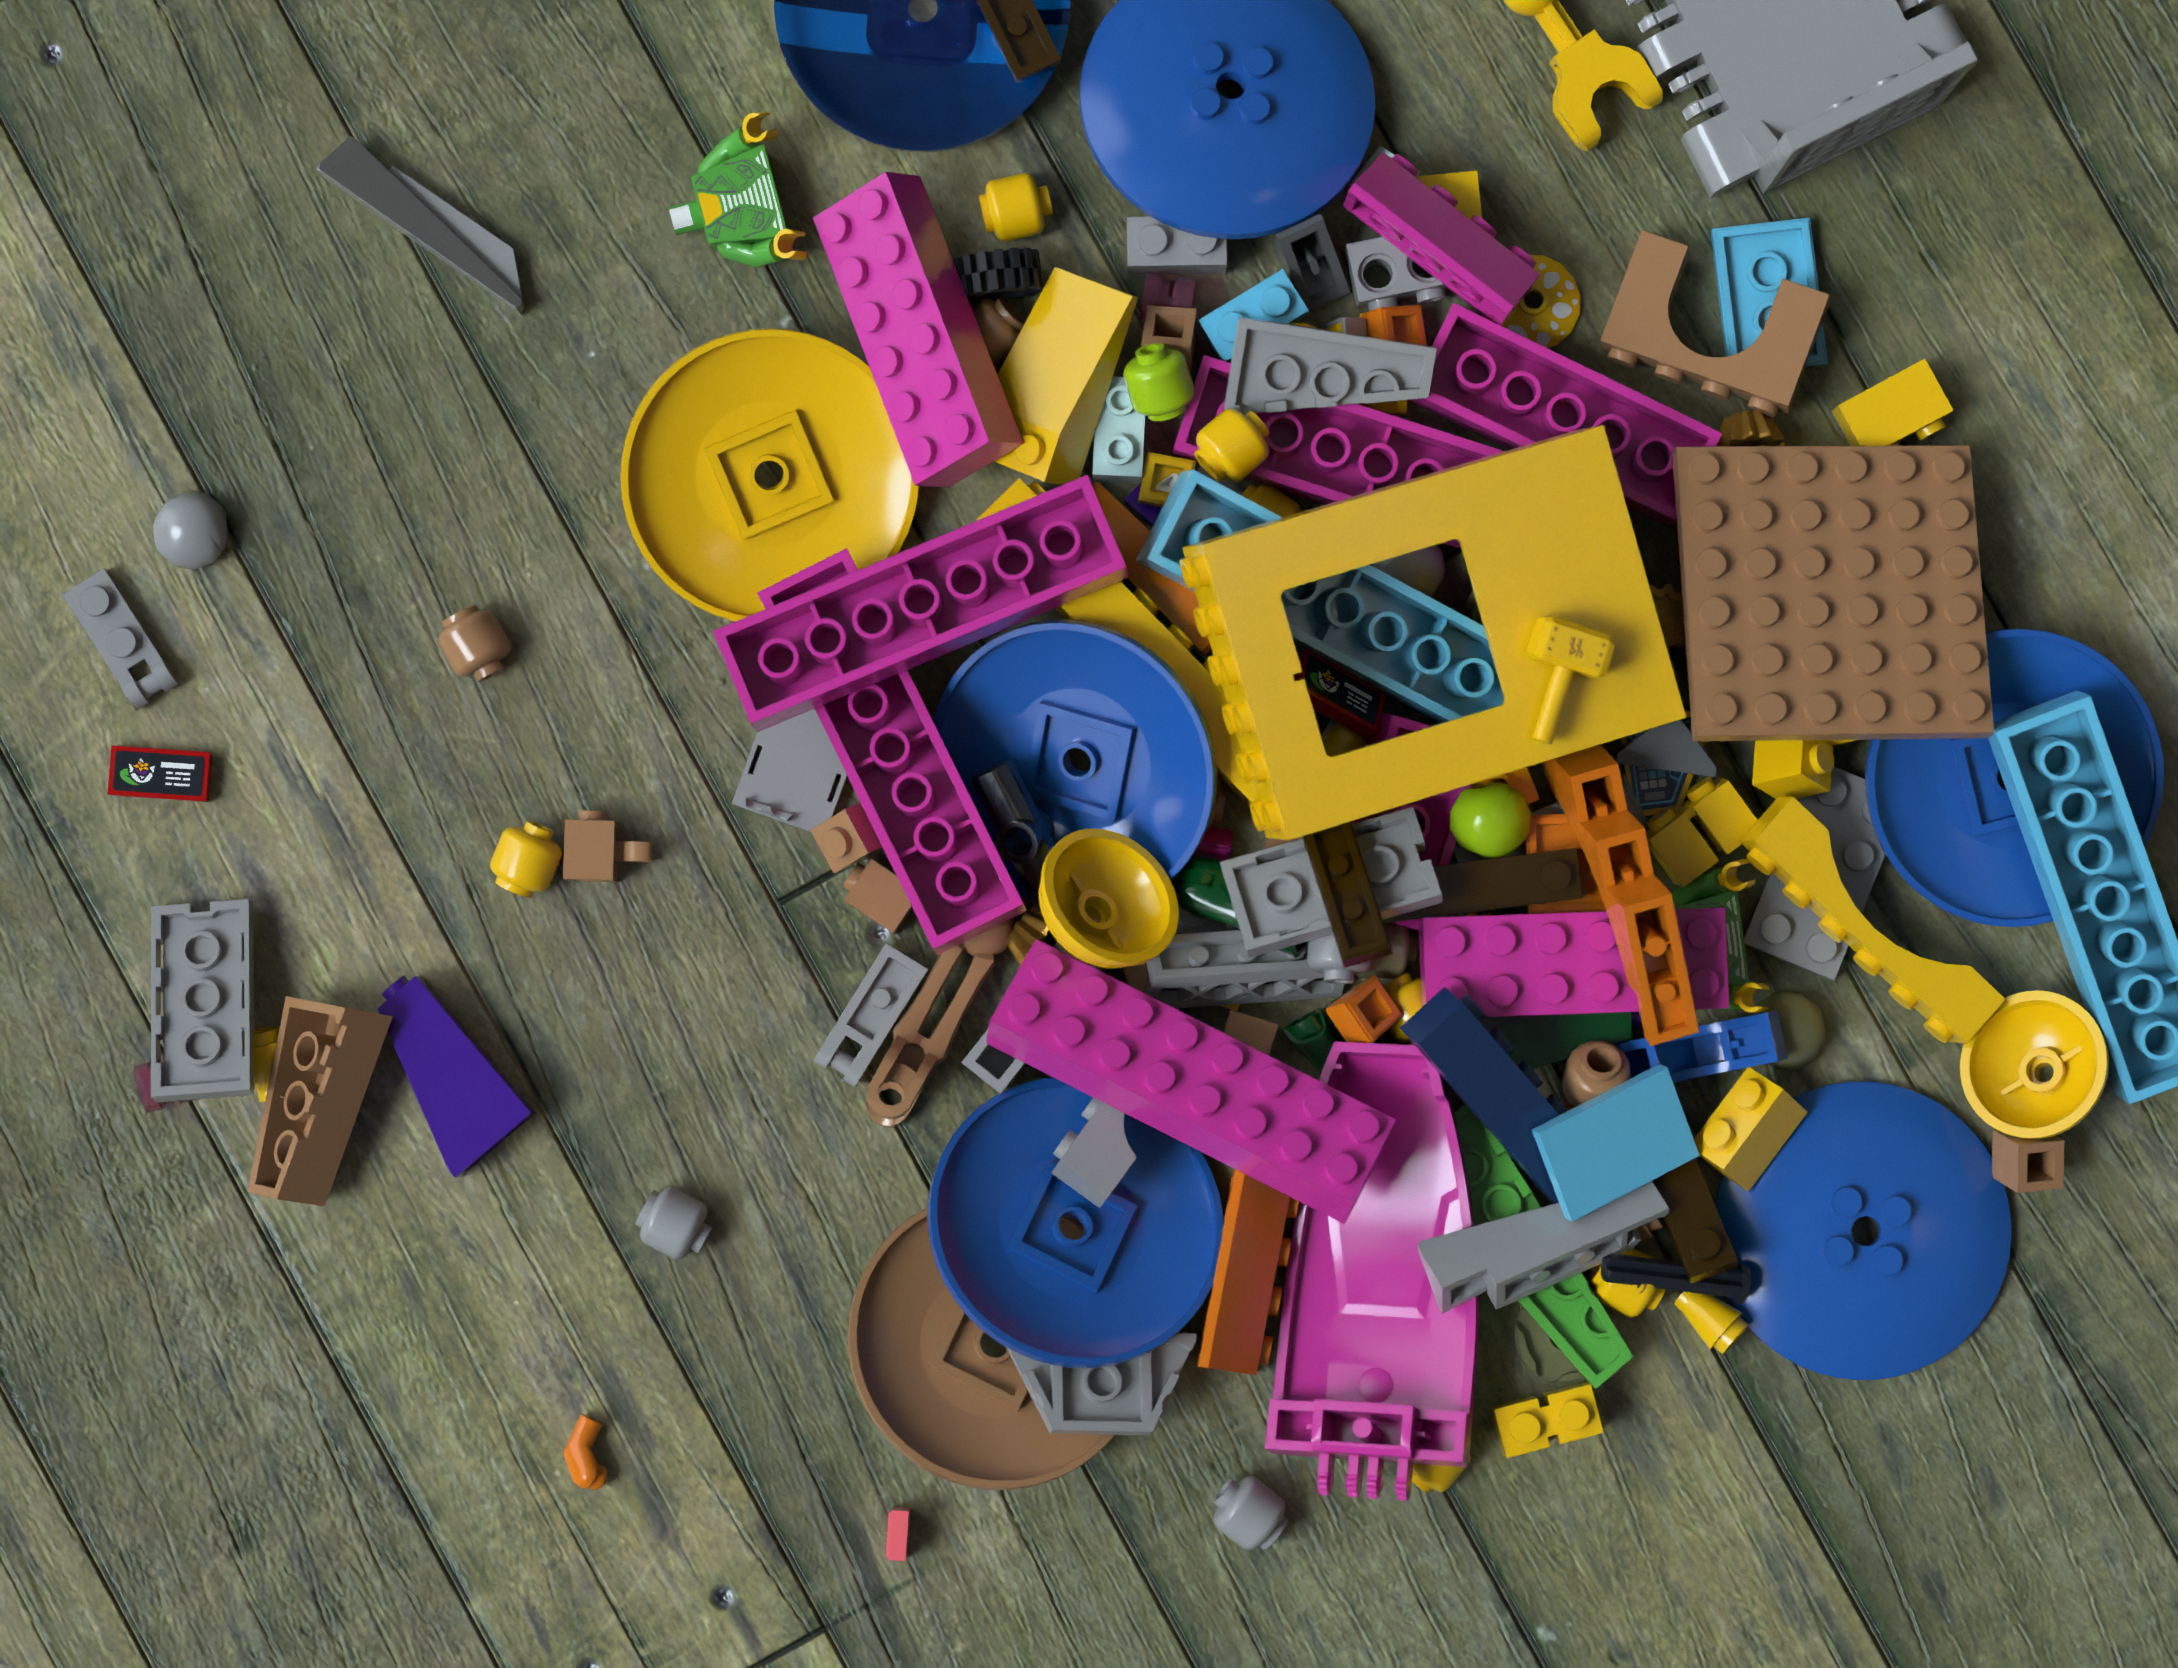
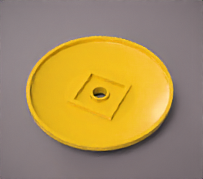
M761 328L730 333L694 348L675 361L654 382L640 402L631 420L621 458L620 480L625 515L632 536L646 561L665 584L682 598L698 608L731 621H738L765 609L757 592L846 548L858 570L898 554L909 532L918 499L919 486L914 485L870 367L862 359L834 342L810 333L790 329ZM774 461L783 468V477L777 485L764 487L755 480V470L762 462Z

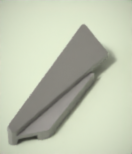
M349 136L316 168L323 178L363 204L366 209L520 315L523 314L526 308L521 292L516 253L511 246L393 165L387 170L352 136Z
M1650 1181L1573 1222L1565 1219L1560 1204L1556 1203L1422 1240L1418 1243V1251L1436 1303L1442 1314L1487 1291V1295L1497 1310L1601 1264L1603 1257L1610 1253L1620 1254L1631 1251L1641 1241L1637 1228L1660 1217H1665L1669 1213V1207L1654 1183Z

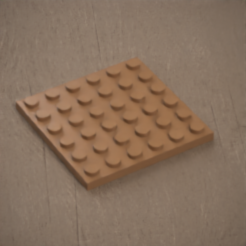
M1970 445L1675 448L1672 458L1692 741L1990 738L1992 736L1994 725Z

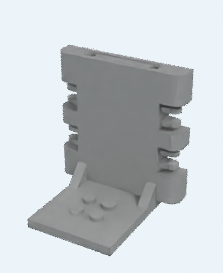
M1647 0L1625 1L1628 6L1639 5ZM1664 0L1667 7L1644 16L1637 23L1641 32L1647 33L1670 21L1675 20L1676 22L1675 25L1643 41L1636 49L1646 61L1657 81L1695 62L1697 63L1698 67L1668 83L1672 93H1682L1705 80L1712 93L1703 99H1698L1687 105V108L1682 111L1686 121L1695 119L1718 107L1721 111L1720 114L1684 133L1680 139L1710 198L1755 177L1762 193H1767L1938 108L1965 74L1978 63V59L1969 42L1964 37L1948 3L1938 5L1908 21L1906 20L1905 14L1919 8L1930 0H1901L1899 2L1896 0Z

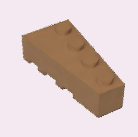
M289 996L285 997L250 1176L249 1193L278 1200L325 1206L393 1016Z

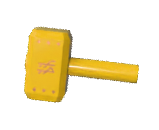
M1554 616L1537 618L1528 643L1527 654L1533 660L1554 666L1532 739L1552 744L1574 673L1588 678L1606 675L1615 648V640L1611 635L1588 628L1587 625L1576 621H1567Z

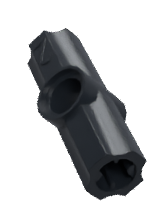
M1013 759L1005 760L978 773L971 780L997 830L995 843L998 852L1005 860L1014 864L1037 912H1040L1039 886L1041 872L1046 856L1055 846L1052 840L1054 837V826L1048 814L1036 807ZM1018 827L1023 828L1030 834L1032 844L1022 840L1018 833Z

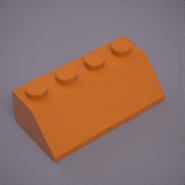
M1234 1168L1223 1219L1221 1246H1219L1213 1285L1209 1293L1197 1365L1210 1369L1257 1375L1258 1364L1268 1366L1273 1337L1264 1335L1267 1316L1277 1317L1282 1287L1273 1286L1277 1266L1286 1268L1289 1257L1291 1238L1283 1237L1286 1217L1296 1218L1299 1201Z

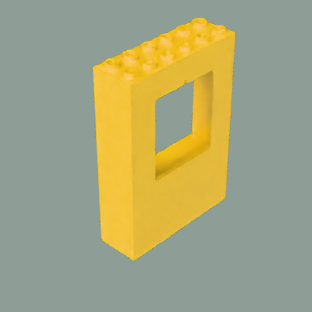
M1604 425L1568 432L1182 547L1185 558L1180 559L1179 562L1181 574L1187 588L1194 587L1199 604V607L1194 608L1195 622L1202 637L1208 636L1213 656L1208 657L1210 674L1215 685H1222L1227 701V704L1222 706L1223 719L1228 732L1231 735L1235 733L1237 735L1241 753L1236 754L1237 767L1243 782H1250L1255 797V801L1250 803L1252 819L1259 832L1264 830L1266 838L1291 840L1686 718ZM1449 540H1458L1462 548L1503 692V703L1493 708L1332 757L1328 756L1323 746L1305 680L1294 681L1293 674L1302 672L1281 600L1282 592L1292 587ZM1548 616L1585 624L1588 628L1611 635L1615 640L1614 652L1605 676L1588 678L1576 673L1573 674L1552 744L1534 740L1532 737L1554 666L1533 660L1527 654L1528 643L1537 618Z

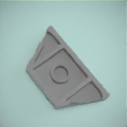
M1177 1333L1162 1346L1144 1356L1128 1362L1097 1368H1069L1050 1365L1030 1359L1009 1348L1007 1350L1050 1434L1149 1436L1163 1412L1168 1396L1174 1389L1189 1352L1196 1343V1333Z

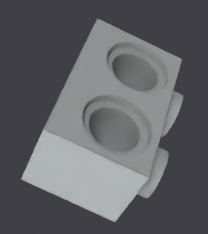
M1383 237L1346 245L1345 257L1357 309L1368 307L1369 311L1380 307L1398 306L1397 301L1417 297L1418 304L1431 303L1447 298L1446 291L1450 290L1434 277L1422 278L1415 274L1411 265L1412 260ZM1372 265H1380L1389 272L1391 281L1383 288H1373L1365 282L1363 277L1364 270Z

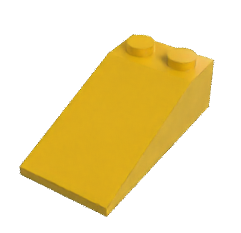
M1054 267L997 375L1024 444L996 459L994 462L1043 482L1064 485L1080 478L1138 297L1062 268Z

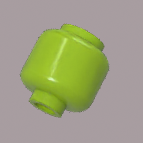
M1152 343L1137 349L1135 352L1136 357L1126 364L1123 372L1132 407L1137 413L1148 416L1152 421L1169 420L1181 415L1186 411V405L1192 400L1194 395V385L1185 356L1178 350L1165 348L1162 343Z

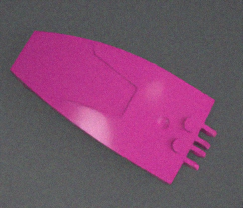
M1334 1041L1318 1081L1396 1119L1389 1140L1345 1224L1299 1201L1286 1272L1273 1399H1269L1265 1449L1272 1454L1319 1457L1317 1477L1319 1495H1330L1334 1484L1335 1459L1348 1460L1346 1476L1348 1497L1357 1498L1361 1495L1364 1461H1368L1366 1493L1368 1498L1379 1499L1383 1489L1384 1462L1398 1463L1395 1481L1397 1499L1409 1501L1414 1464L1469 1467L1479 1345V1295L1442 1314L1436 1303L1419 1255L1418 1243L1422 1240L1475 1226L1470 1184L1447 1083L1415 1045Z

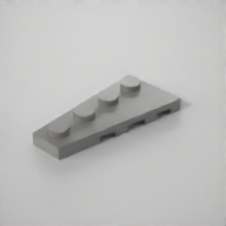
M1238 316L1223 410L1232 408L1240 411L1242 414H1247L1249 411L1268 413L1291 409L1323 408L1356 403L1367 404L1429 398L1437 348Z

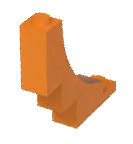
M1600 744L1542 762L1547 787L1555 796L1571 823L1598 886L1616 939L1628 985L1637 996L1646 1041L1653 1046L1698 1033L1699 1029L1672 893L1654 875L1645 828L1627 809L1618 762Z

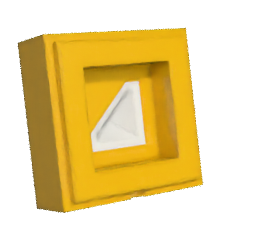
M1147 452L1138 503L1162 508L1180 472L1195 470L1196 461Z

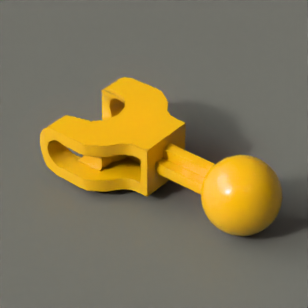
M1503 0L1513 12L1523 16H1534L1557 50L1558 54L1549 62L1557 77V86L1552 100L1553 114L1579 149L1589 151L1598 145L1601 138V128L1591 108L1593 93L1596 90L1607 86L1619 88L1632 99L1637 107L1642 109L1654 108L1662 102L1663 92L1661 86L1639 52L1626 46L1610 45L1604 42L1595 29L1583 37L1559 0Z

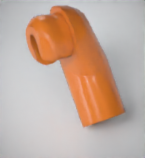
M580 1414L565 1447L564 1458L572 1481L581 1489L598 1490L606 1483L608 1474L607 1469L597 1463L591 1449L603 1423L584 1414Z

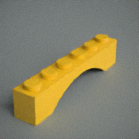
M1793 796L1778 797L1739 841L1750 851L1746 855L1750 863L1765 875L1769 876L1773 873L1785 885L1782 889L1784 895L1801 909H1805L1808 906L1821 919L1817 923L1819 928L1832 940L1841 943L1842 940L1846 942L1856 952L1853 956L1854 961L1868 974L1874 977L1879 974L1891 985V988L1888 990L1891 997L1908 1010L1914 1007L1927 1019L1923 1024L1925 1029L1940 1042L1946 1044L1950 1041L1967 1044L2006 1000L1972 966L1945 964L1919 957L1895 945L1876 930L1856 908L1841 882L1832 855L1829 830Z

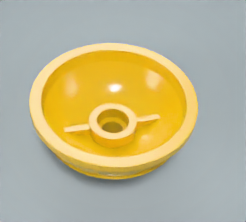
M1082 829L1063 837L1046 856L1039 886L1040 908L1049 931L1057 942L1070 954L1098 967L1121 968L1149 962L1161 954L1171 943L1177 930L1179 918L1176 893L1163 867L1140 844L1110 830Z
M2035 990L2005 997L2006 1000L1967 1044H1963L1960 1058V1077L1964 1093L1977 1115L1991 1127L2004 1134L2022 1139H2042L2061 1134L2081 1122L2092 1111L2103 1093L2109 1069V1055L2105 1037L2090 1013L2081 1005L2063 995ZM2045 1066H2052L2054 1070L2053 1077L2049 1081L2041 1082L2039 1080L2040 1070Z

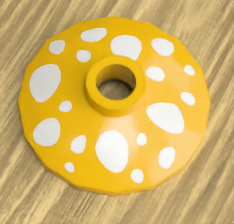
M1530 255L1537 263L1533 269L1540 276L1528 293H1538L1542 298V305L1537 309L1528 308L1523 298L1502 326L1546 348L1557 346L1572 332L1580 315V293L1574 277L1561 263L1544 255Z

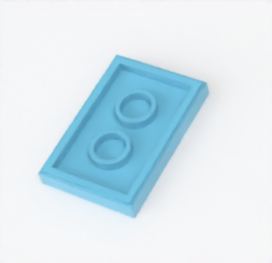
M1810 217L1714 228L1710 231L1726 357L1745 350L1760 336L1782 278L1819 291ZM1823 323L1806 368L1826 366L1828 364Z
M1661 1064L1532 1129L1565 1219L1571 1222L1700 1156L1669 1070Z

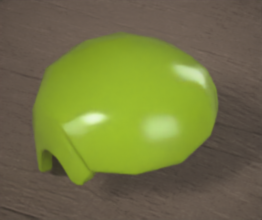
M1489 782V785L1483 788L1465 789L1460 793L1451 810L1450 831L1458 845L1486 858L1504 857L1513 853L1529 835L1530 807L1524 794L1513 787H1509L1507 784Z

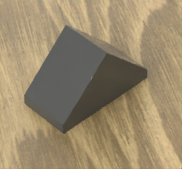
M1321 214L1275 235L1273 247L1288 278L1309 312L1351 293Z
M1681 719L1641 731L1612 753V757L1618 764L1715 777L1717 767L1697 741H1692V734Z

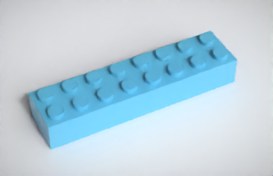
M1193 469L1182 471L1136 561L1187 588L1179 563L1180 559L1185 558L1182 547L1282 517ZM1371 565L1284 590L1281 594V600L1296 647L1312 651L1384 692L1391 698L1438 723H1444L1501 705L1504 701L1484 626Z
M2076 690L1993 722L1994 733L1988 740L2085 1010L2095 1019L2105 1037L2109 1055L2108 1074L2114 1091L2118 1097L2130 1105L2178 1086V940L2091 696Z

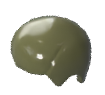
M1778 991L1762 999L1758 1004L1759 1007H1769L1767 1012L1778 1010L1788 1056L1786 1060L1768 1063V1065L1778 1071H1797L1812 1063L1825 1040V1022L1818 1005L1799 992Z

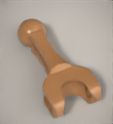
M1015 917L939 954L921 991L906 1014L894 1027V1042L869 1084L866 1111L870 1119L877 1125L893 1128L901 1125L908 1118L934 1067L947 1059L953 1039L966 1011L980 986L995 966L994 956L1001 954L1008 948L1011 940L1009 933L1014 929ZM964 952L974 956L964 980L930 1037H923L920 1035L923 1026L956 963ZM893 1089L901 1094L902 1101L893 1106L886 1105L881 1101L879 1095L884 1090Z

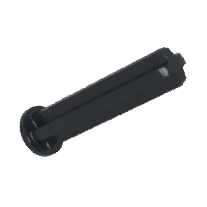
M1610 1253L1604 1256L1601 1262V1278L1605 1282L1626 1285L1651 1284L1659 1289L1732 1297L1737 1304L1745 1303L1751 1287V1272L1747 1264H1739L1737 1268L1690 1284L1682 1262Z

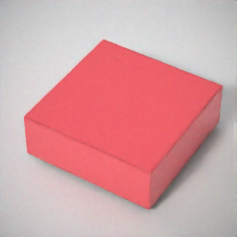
M893 1506L889 1511L886 1558L890 1561L905 1562L907 1559L911 1508Z

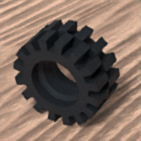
M1019 247L1009 248L1008 250L994 249V251L990 252L980 251L977 254L962 255L963 257L953 259L970 304H976L982 298H988L993 301H997L999 298L1005 301H1009V299L1018 300L1023 299L1024 296H1034L1043 290L1040 257L1037 249H1019Z

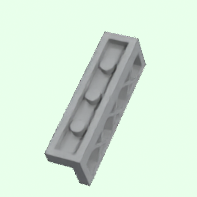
M1240 930L1175 934L1167 948L1156 958L1147 962L1149 979L1145 994L1174 1008L1341 997L1344 984L1326 983L1324 980L1312 981L1316 978H1324V973L1316 972L1308 966V941L1303 952L1297 958L1280 950L1248 958ZM1268 981H1277L1274 984H1264ZM1229 984L1226 987L1214 988L1218 985ZM1179 988L1173 991H1161V989Z

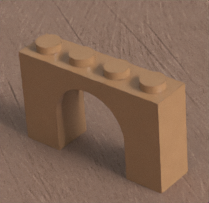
M1641 230L1600 340L1602 350L1609 352L1607 358L1614 363L1629 368H1635L1637 362L1656 368L1654 375L1671 383L1682 384L1683 379L1702 384L1701 392L1720 400L1728 401L1730 395L1748 400L1747 407L1749 409L1760 411L1770 417H1775L1777 411L1789 414L1829 307L1830 295L1782 278L1763 331L1752 345L1740 353L1727 357L1700 355L1687 348L1678 339L1669 320L1672 301L1689 259V247Z

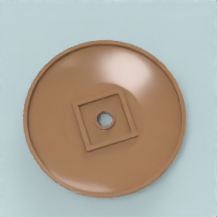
M928 1207L913 1215L884 1240L870 1259L855 1290L849 1314L848 1354L851 1372L862 1403L874 1424L900 1453L919 1467L950 1482L972 1488L986 1490L1029 1488L1053 1481L1082 1466L1096 1455L1114 1435L1049 1433L1007 1348L1005 1354L1001 1357L994 1358L986 1355L980 1345L981 1336L985 1332L965 1314L946 1287L931 1249L928 1232ZM1064 1217L1059 1220V1229L1065 1237L1072 1240L1083 1237L1084 1229L1077 1219Z

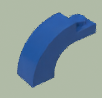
M1778 1010L1698 1025V1033L1653 1046L1646 1041L1645 1037L1613 1044L1625 1053L1630 1062V1079L1661 1064L1668 1068L1673 1083L1788 1059Z

